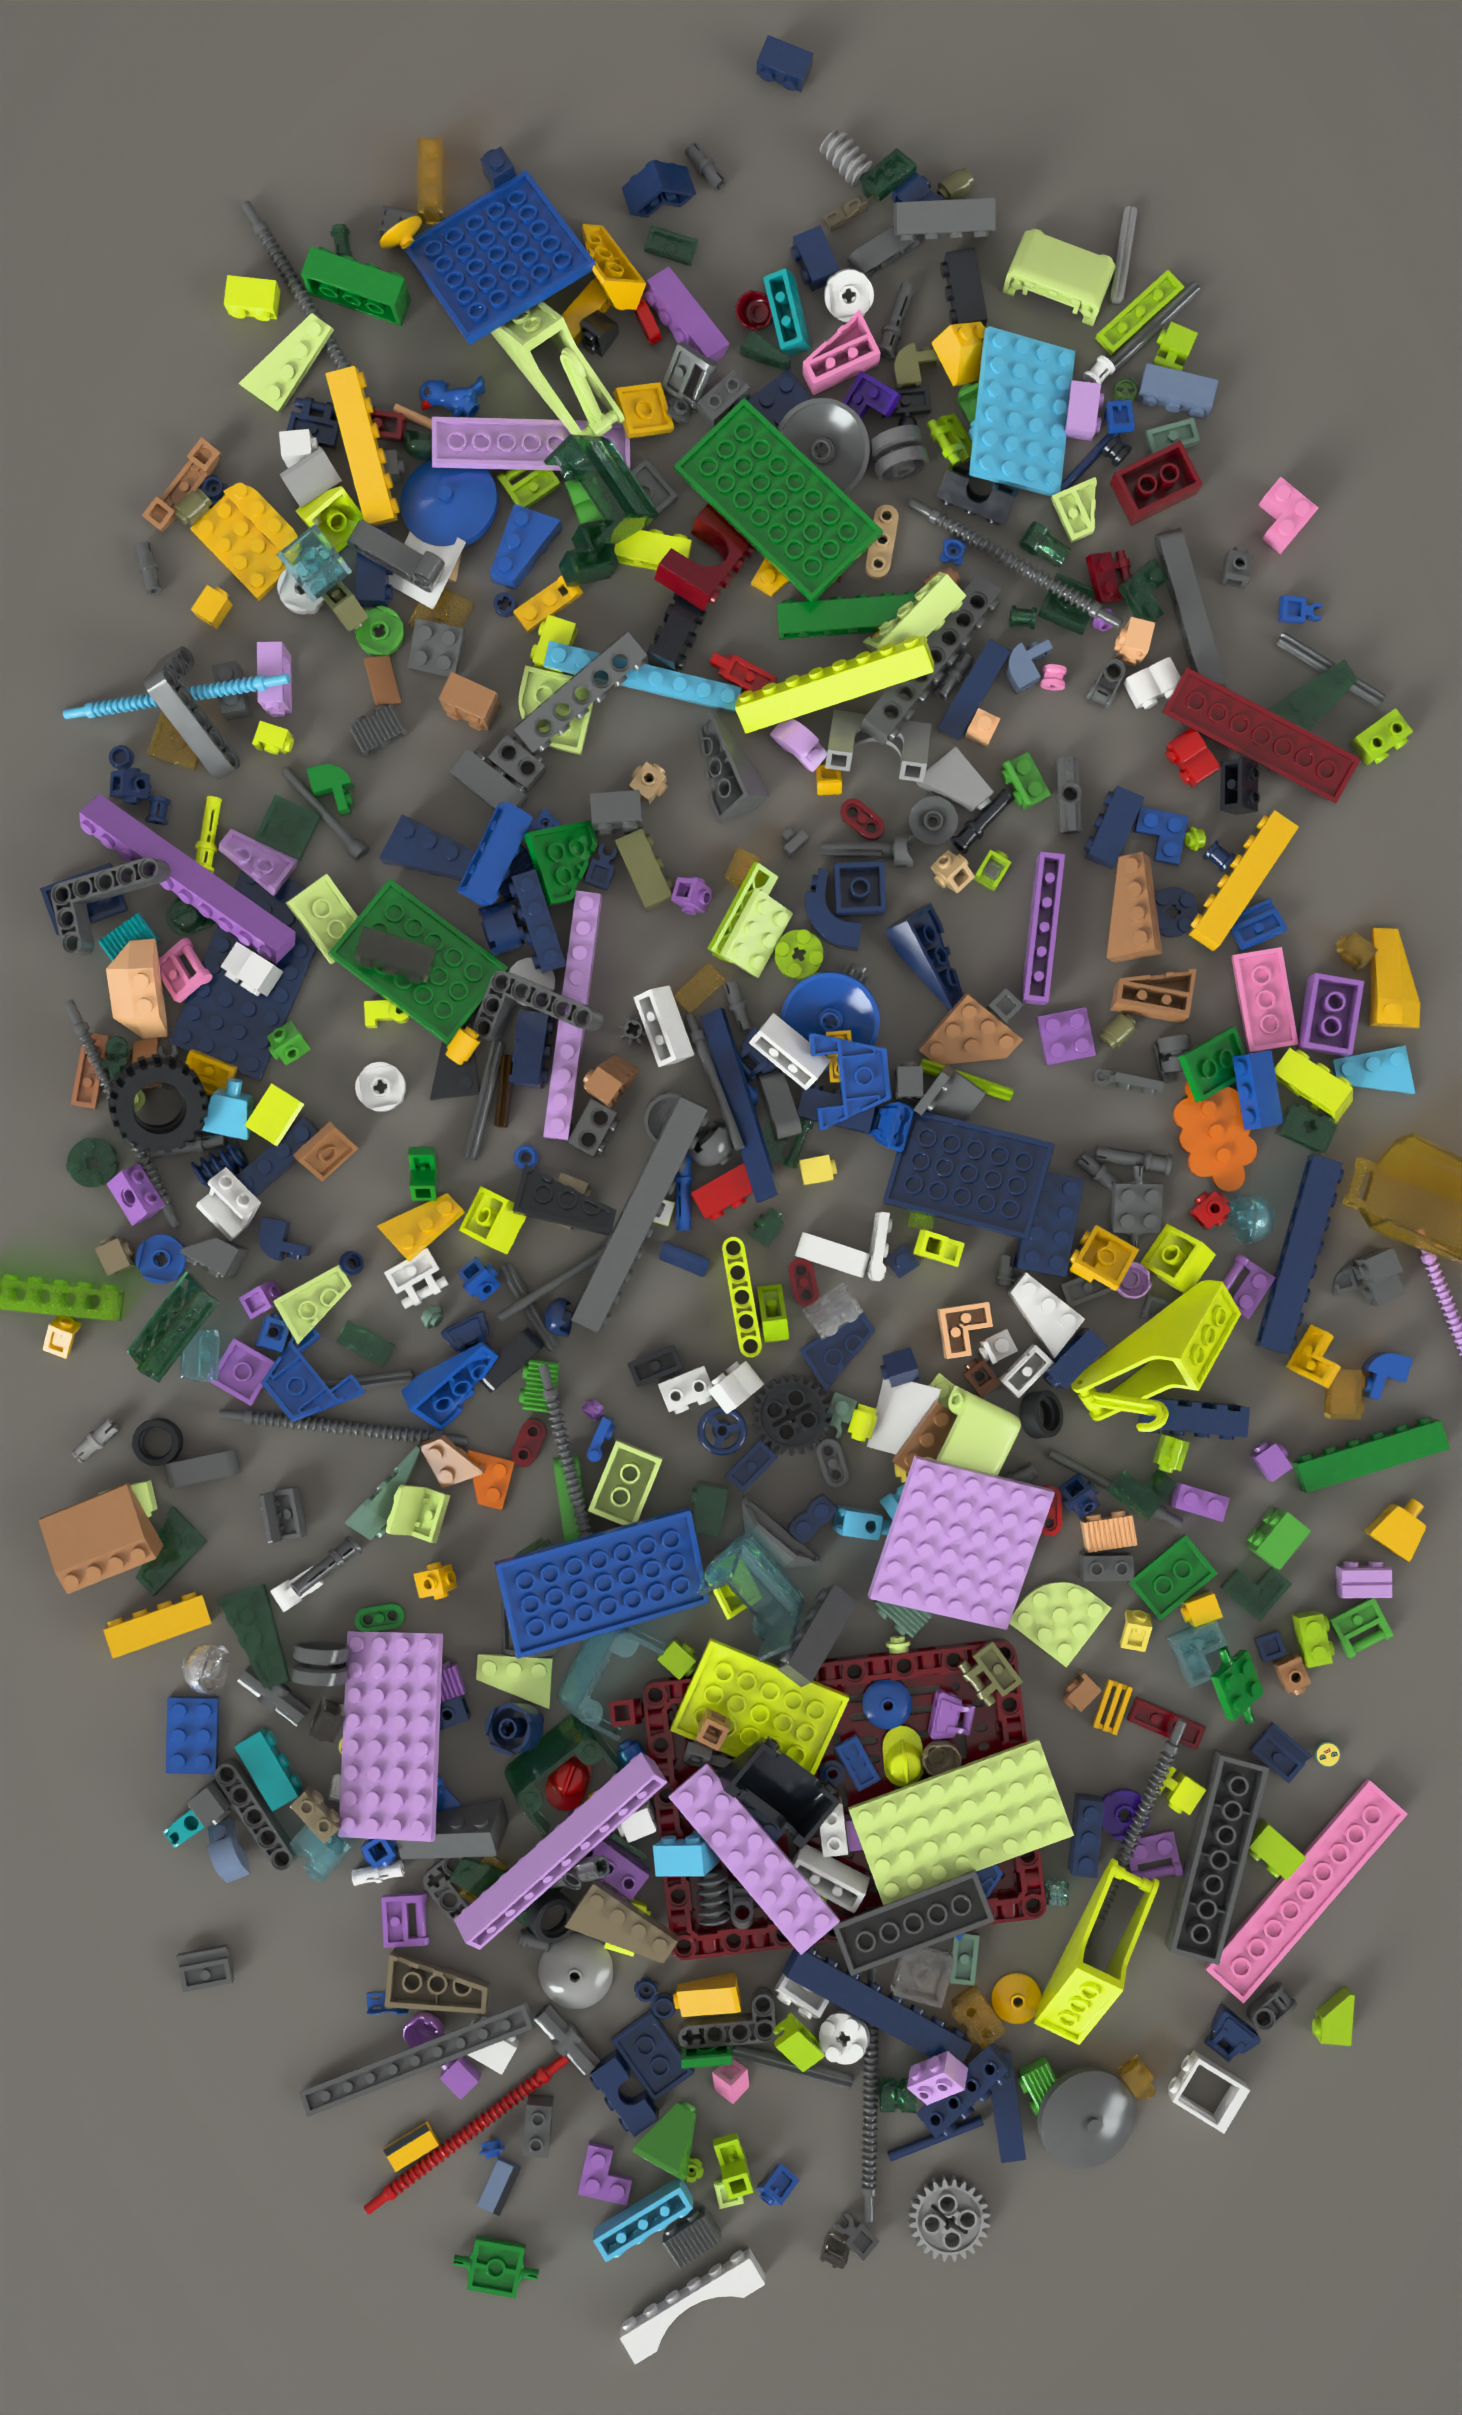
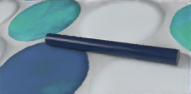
M1108 432L1062 481L1061 492L1070 488L1097 460L1107 444L1116 435L1121 433L1109 434Z
M981 2115L956 2124L957 2127L947 2137L941 2134L935 2138L931 2134L888 2151V2156L892 2162L984 2125Z

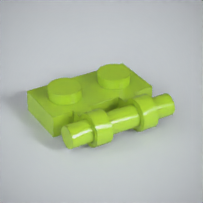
M955 413L941 416L937 421L932 419L926 424L931 432L929 435L933 441L938 442L943 450L942 455L946 460L949 459L953 466L960 462L971 461L972 442Z

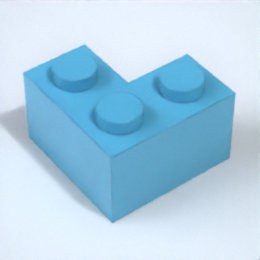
M696 1830L691 1835L685 1837V1839H676L674 1835L663 1836L660 1841L653 1845L655 1876H705L719 1863L717 1854Z

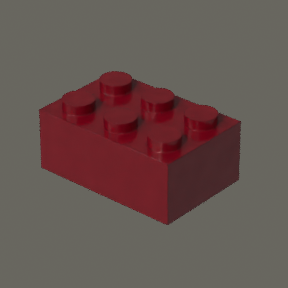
M1181 440L1114 472L1110 481V485L1131 526L1196 495L1203 485Z

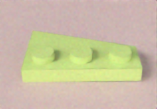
M339 1265L273 1301L297 1345L351 1288V1283L345 1273L341 1271Z
M478 1653L476 1680L550 1709L553 1657H522L517 1659L515 1655Z

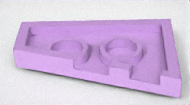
M230 829L219 843L218 850L273 896L276 895L297 867V859L233 829Z

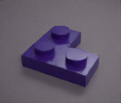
M860 371L842 403L850 406L862 419L870 407L889 418L902 396L863 371Z

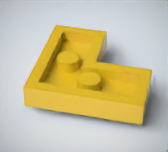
M1310 1324L1286 1367L1329 1389L1341 1368L1338 1364L1323 1357L1334 1336Z

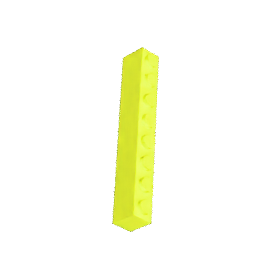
M914 635L895 645L892 643L886 644L879 650L871 653L869 651L862 652L855 658L847 661L845 659L838 660L832 666L823 669L822 667L814 668L808 674L802 676H790L784 682L778 684L769 683L762 687V689L754 692L751 690L745 691L737 697L735 709L745 733H749L934 672V660L925 635L919 637Z

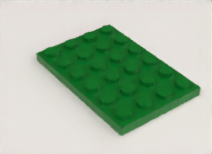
M390 878L328 953L329 957L446 1045L451 1042L459 1028L466 1024L482 1004L493 974L500 970L507 972L509 968Z

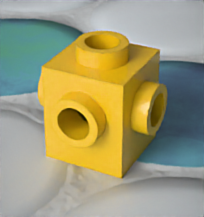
M441 1561L426 1565L427 1569L414 1574L419 1598L434 1596V1600L449 1596V1591L457 1588L456 1575L453 1572L452 1564L441 1565Z

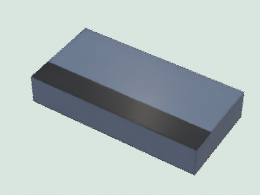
M498 2156L477 2206L500 2216L521 2170V2166Z

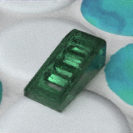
M750 331L740 346V355L782 371L790 370L791 358L753 331Z

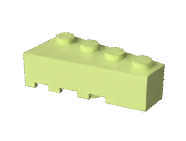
M939 572L915 594L916 600L914 602L909 601L898 609L897 618L889 622L885 621L878 627L880 630L879 634L874 639L870 636L867 637L863 643L871 652H874L886 644L892 643L895 645L901 643L910 636L916 635L919 637L925 635L926 638L932 631L942 627L945 623L944 619L950 612L954 613L962 606V600L966 597L965 593L948 574Z

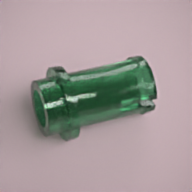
M345 224L333 225L330 234L334 237L336 255L342 257L348 254L351 257L352 253L348 238L350 230Z

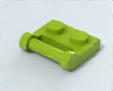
M510 469L503 474L501 472L496 476L499 484L513 503L525 508H530L561 486V482L552 470H535L513 486L510 482L527 470Z

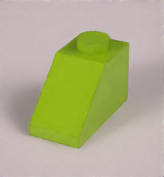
M782 1284L757 1287L765 1343L788 1340L789 1331Z
M1343 1987L1316 2010V2019L1312 2020V2032L1321 2044L1351 2046L1355 1995L1349 1988Z

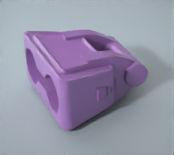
M937 1688L928 1727L929 1736L932 1739L953 1738L956 1734L970 1735L976 1706L963 1704L960 1697L958 1698L951 1692L949 1693L941 1688ZM960 1712H964L962 1726L958 1725Z

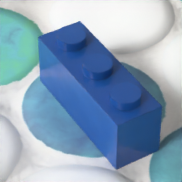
M1266 1050L1233 1056L1244 1130L1283 1124L1272 1051Z

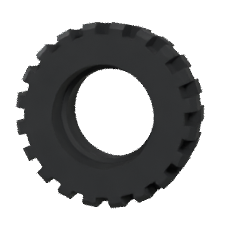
M152 1054V1057L149 1058L141 1056L137 1058L138 1061L134 1063L129 1062L124 1065L125 1069L122 1072L118 1071L114 1077L115 1082L110 1086L108 1098L111 1120L117 1133L122 1135V1139L128 1144L132 1143L136 1149L140 1151L147 1149L152 1154H157V1151L161 1150L164 1151V1154L171 1153L172 1148L178 1147L180 1150L186 1147L185 1142L188 1140L193 1141L197 1137V1131L203 1129L205 1125L204 1118L208 1115L207 1094L196 1072L193 1069L191 1070L188 1064L182 1060L179 1062L175 1060V1057L169 1055L160 1057V1054ZM155 1082L173 1085L182 1097L180 1113L172 1121L162 1125H151L141 1121L134 1110L136 1094L146 1085Z

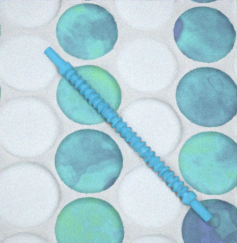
M288 673L268 677L256 675L255 678L250 676L248 679L244 677L242 680L238 678L235 681L232 679L229 682L223 681V683L198 685L197 688L195 686L186 688L194 699L198 701V699H210L211 696L217 698V696L223 697L224 694L230 696V694L236 695L237 692L239 694L243 692L249 693L250 690L252 692L256 690L263 691L267 690L270 686L289 684L291 680ZM147 693L146 696L141 694L140 696H128L127 699L125 697L121 699L115 698V700L109 699L108 701L86 703L83 707L64 709L63 716L65 719L83 716L95 718L97 716H107L110 713L113 715L116 712L126 713L129 710L134 711L135 709L141 710V708L147 709L148 707L159 706L150 694Z

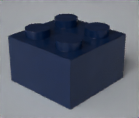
M884 861L834 863L835 917L885 915Z

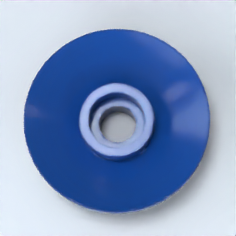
M880 1679L873 1682L866 1689L862 1699L863 1712L874 1726L882 1729H893L902 1725L908 1719L912 1710V1698L908 1689L901 1682ZM886 1701H890L893 1704L889 1710L883 1708V1704Z

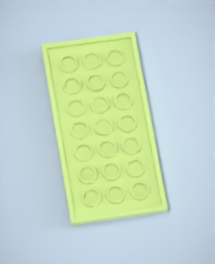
M1038 1738L848 1807L883 1905L973 1870L985 1869L1074 1836Z

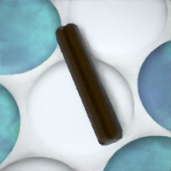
M507 1054L502 1055L494 1122L496 1127L501 1128L508 1127L513 1086L508 1082L509 1074H512L513 1068L512 1055Z

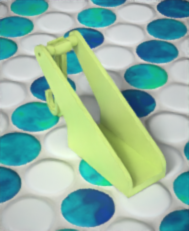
M540 302L491 332L582 448L585 449L589 446L588 441L595 437L597 439L612 429V424L615 422L621 424L625 421L621 410L576 346L564 318L544 302ZM548 338L562 352L560 356L561 363L588 420L586 428L580 430L549 385L530 352ZM592 391L609 412L606 414L601 413Z

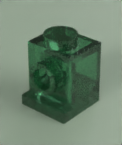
M770 1208L766 1216L761 1213L753 1225L757 1228L754 1232L750 1229L748 1235L769 1247L785 1223L781 1220L783 1215L773 1208Z

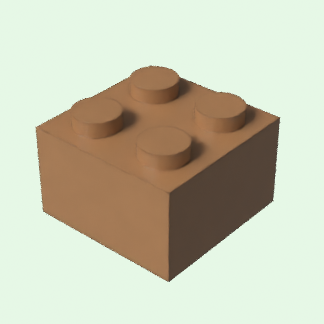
M454 672L450 673L439 697L448 717L459 721L460 718L469 722L468 725L478 731H482V729L490 731L501 707L497 692Z

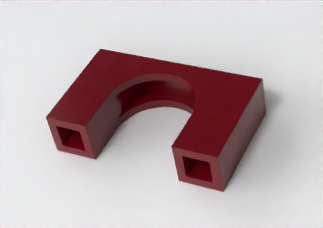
M709 503L696 517L691 534L713 547L720 554L723 562L715 566L699 565L671 548L660 561L654 580L705 611L710 603L714 605L721 594L720 590L728 588L733 579L732 575L734 572L738 574L745 564V558L748 557L750 559L756 551Z

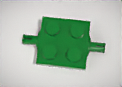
M1220 1646L1217 1650L1222 1664L1211 1676V1680L1227 1720L1235 1721L1243 1714L1245 1723L1251 1724L1256 1720L1251 1710L1252 1704L1264 1694L1248 1650L1240 1649L1231 1657L1228 1646Z
M476 2235L474 2249L470 2257L455 2254L453 2266L467 2268L468 2283L466 2290L515 2299L522 2278L537 2281L539 2269L524 2267L523 2257L526 2244Z

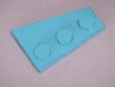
M1406 1045L1331 1060L1333 1075L1337 1078L1339 1076L1344 1077L1352 1084L1351 1087L1416 1094Z

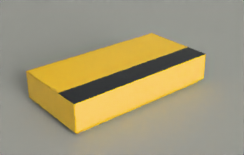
M428 2121L385 2146L383 2151L395 2172L439 2146L440 2142Z

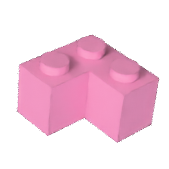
M1282 477L1277 480L1259 503L1263 510L1276 519L1262 540L1281 555L1319 508Z

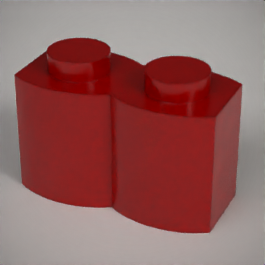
M1192 728L1170 741L1166 746L1167 751L1165 754L1168 760L1179 767L1181 780L1192 788L1217 773L1220 769L1216 758L1207 748L1200 734Z

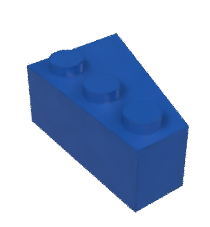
M514 504L490 570L492 582L516 590L532 570L539 557L549 548L548 546L553 539L563 530L561 520Z

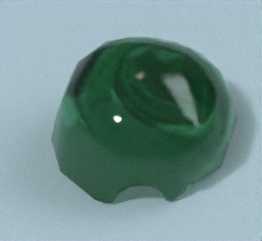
M404 430V450L415 459H431L432 434Z

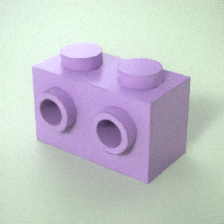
M946 2051L911 2066L907 2089L926 2105H929L965 2090L968 2068L949 2051Z

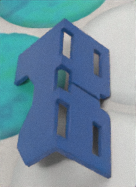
M385 1992L367 1993L368 2010L366 2014L377 2015L392 2012L396 2013V2015H403L409 2012V2009L406 2008L385 2009ZM371 1996H380V1998L371 1999ZM379 2006H381V2009H372V2008H371V2007H379Z

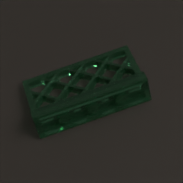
M187 1271L126 1350L138 1364L137 1369L139 1372L158 1383L220 1303L217 1298L210 1295L196 1278ZM185 1299L184 1305L181 1306L182 1300ZM170 1319L169 1325L166 1326L167 1320ZM155 1339L154 1345L151 1346L152 1340Z

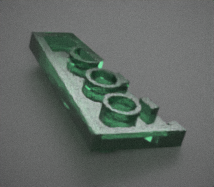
M260 1584L216 1599L219 1607L224 1611L230 1627L236 1633L241 1647L248 1655L249 1662L264 1689L291 1681L266 1584Z

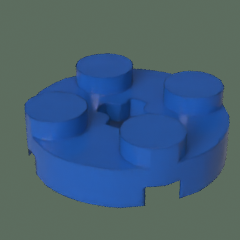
M158 1234L151 1236L138 1247L135 1259L137 1268L149 1282L167 1284L176 1281L183 1274L187 1266L186 1256L180 1253L181 1249L185 1246L178 1239L170 1235ZM164 1252L168 1261L163 1263V1266H159V1261L155 1260L156 1255L160 1256Z

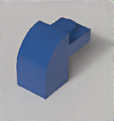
M1387 1352L1377 1353L1369 1357L1361 1370L1370 1372L1369 1377L1367 1376L1363 1383L1362 1389L1365 1391L1363 1396L1380 1400L1386 1378L1406 1383L1413 1359Z

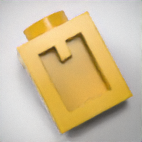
M58 1315L49 1324L43 1350L66 1359L70 1355L75 1334L81 1328V1323L71 1317Z

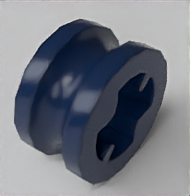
M507 592L499 593L495 597L493 605L496 613L501 617L512 616L514 614L513 611L516 609L514 597ZM504 600H508L509 605L512 604L511 607H506L505 610H502L499 603H504Z

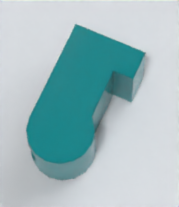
M190 1809L167 1827L163 1834L172 1846L176 1848L205 1827Z

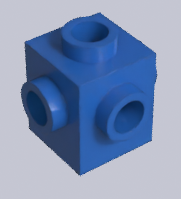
M476 1256L457 1272L465 1283L463 1288L471 1297L474 1295L478 1296L482 1301L501 1286L496 1278L499 1275L490 1263L485 1266Z
M366 1838L367 1840L361 1846L364 1859L372 1865L373 1869L380 1865L385 1867L392 1863L399 1851L396 1840ZM381 1841V1843L383 1844L384 1848H381V1847L378 1845V1842Z

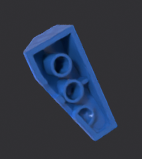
M481 1342L419 1374L401 1390L409 1410L440 1431L443 1430L460 1415L463 1410V1403L467 1397H472L475 1392V1385L479 1380L484 1379L499 1357L498 1354Z

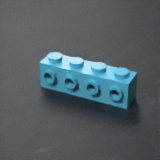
M675 2178L595 2227L593 2242L605 2262L621 2256L630 2247L642 2243L656 2231H661L674 2220L686 2216L693 2209V2195L684 2181Z

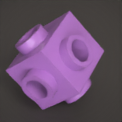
M677 877L671 901L682 907L684 913L696 915V912L707 913L713 889L705 885L703 879L697 877Z

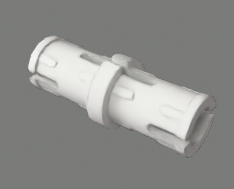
M398 1860L385 1867L380 1865L375 1869L372 1866L352 1869L351 1875L353 1884L356 1886L368 1882L381 1883L388 1878L404 1876L405 1871L403 1861Z

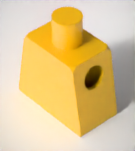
M1413 1498L1409 1500L1404 1509L1392 1503L1364 1532L1402 1560L1410 1562L1426 1529V1525L1417 1519L1424 1506Z

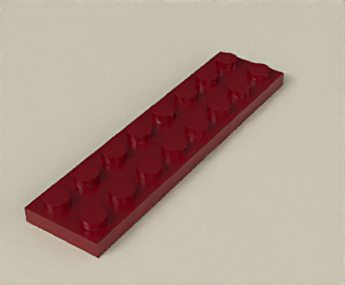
M1188 667L1184 669L1161 712L1335 804L1361 760Z

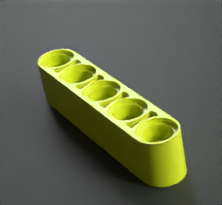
M730 1237L724 1241L722 1251L739 1348L744 1356L755 1357L760 1353L762 1343L745 1246L741 1239ZM736 1241L740 1244L741 1250L737 1255H730L726 1251V1246L729 1242ZM736 1265L742 1266L745 1270V1275L740 1280L733 1279L730 1274L731 1268ZM745 1290L748 1292L749 1300L747 1303L739 1304L735 1301L737 1291ZM745 1314L753 1318V1325L748 1329L742 1328L739 1324L740 1317ZM748 1339H753L758 1344L757 1350L753 1353H748L743 1348L744 1342Z

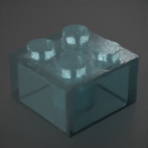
M316 524L276 554L313 602L352 572Z

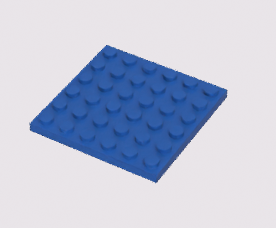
M524 170L413 238L414 242L409 247L403 249L469 345L590 273L593 266L596 265L594 259L527 170Z

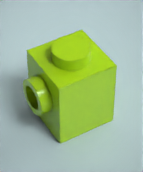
M675 1637L657 1658L679 1680L683 1675L687 1678L697 1667L694 1664L697 1658L694 1655L696 1651L686 1642L681 1644Z

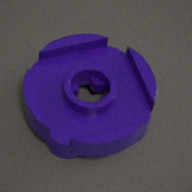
M1120 1788L1105 1794L1102 1798L1105 1802L1102 1826L1107 1833L1118 1840L1126 1841L1124 1836L1128 1835L1127 1829H1131L1129 1824L1134 1822L1132 1817L1137 1816L1135 1810H1139L1138 1804L1142 1803L1140 1799L1142 1796L1132 1789ZM1123 1808H1126L1127 1811L1131 1812V1815H1128L1127 1820L1123 1821L1121 1816H1118V1813ZM1149 1818V1819H1145V1821L1147 1822V1825H1146V1826H1142L1144 1829H1145V1827L1147 1828V1826L1149 1825L1150 1818Z

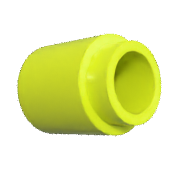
M858 1404L857 1410L854 1409L847 1431L852 1433V1439L865 1442L866 1438H872L878 1418L876 1416L877 1409Z

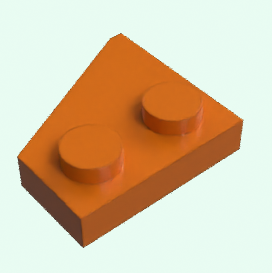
M469 1449L468 1458L478 1466L481 1463L486 1469L483 1474L473 1477L478 1504L503 1510L515 1463L513 1460Z

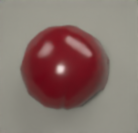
M749 290L739 297L735 306L736 317L744 327L760 331L772 323L773 316L768 296L765 293Z

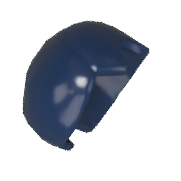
M559 1297L554 1299L547 1307L544 1317L549 1332L554 1335L569 1337L572 1326V1312L567 1310L566 1306L571 1305V1302L565 1298Z

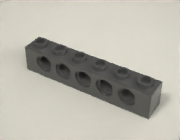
M627 630L514 727V731L532 752H535L537 749L542 752L552 743L549 739L556 733L560 736L570 728L568 723L575 717L578 720L589 711L587 707L593 701L597 704L608 695L607 689L613 684L615 687L621 685L627 679L625 675L632 668L635 671L641 668L647 662L644 659L647 653ZM617 654H623L627 657V664L624 667L619 668L613 664V658ZM599 670H603L608 674V680L603 684H599L594 680V674ZM578 687H586L589 690L588 698L579 700L575 696V690ZM560 703L568 704L570 707L569 714L560 716L556 712V706ZM541 719L548 720L551 723V729L547 732H541L537 728L538 721Z

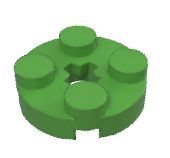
M376 606V608L365 610L369 618L364 621L361 627L355 629L359 645L371 656H392L401 647L405 637V627L400 617L394 610L385 606ZM384 626L386 634L376 637L374 629Z

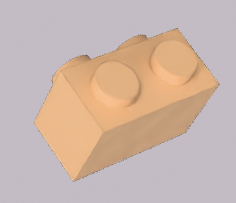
M1131 617L1125 628L1121 629L1120 635L1116 638L1114 650L1118 651L1116 659L1121 660L1127 666L1140 665L1149 651L1155 623Z

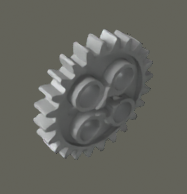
M942 2175L940 2183L933 2177V2185L931 2187L927 2183H923L924 2193L916 2190L919 2200L911 2199V2205L914 2207L908 2209L909 2216L912 2217L908 2220L909 2227L913 2228L911 2229L912 2237H917V2246L924 2244L923 2251L925 2254L932 2250L933 2259H936L939 2253L942 2254L943 2262L946 2261L948 2255L952 2256L954 2262H956L957 2254H961L966 2259L965 2251L969 2250L975 2254L973 2245L976 2244L982 2247L980 2237L988 2236L987 2231L984 2229L990 2227V2222L986 2219L990 2217L989 2209H985L988 2206L986 2199H981L983 2197L981 2190L974 2192V2183L966 2187L964 2177L959 2183L956 2182L955 2175H952L950 2181H947L945 2175ZM944 2197L953 2198L948 2204L941 2203ZM935 2204L939 2208V2210L935 2207H931V2205ZM966 2212L973 2214L969 2219L961 2218L962 2214ZM929 2217L937 2218V2221L933 2224L925 2222ZM959 2226L967 2230V2232H963L962 2230H960ZM948 2233L957 2234L952 2240L945 2238Z

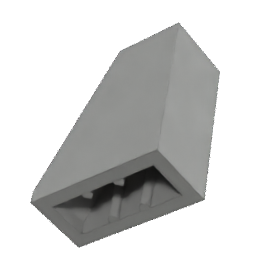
M957 747L953 748L926 770L924 782H916L919 787L970 812L975 811L977 808L980 811L992 802L990 798L994 793Z

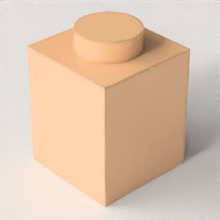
M978 708L965 738L987 748L1001 718Z

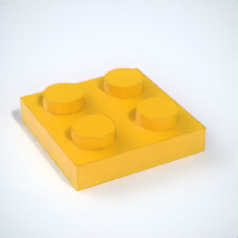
M660 382L618 387L614 390L613 394L616 404L625 418L622 424L627 439L666 434L674 430L672 418L667 414L668 405Z

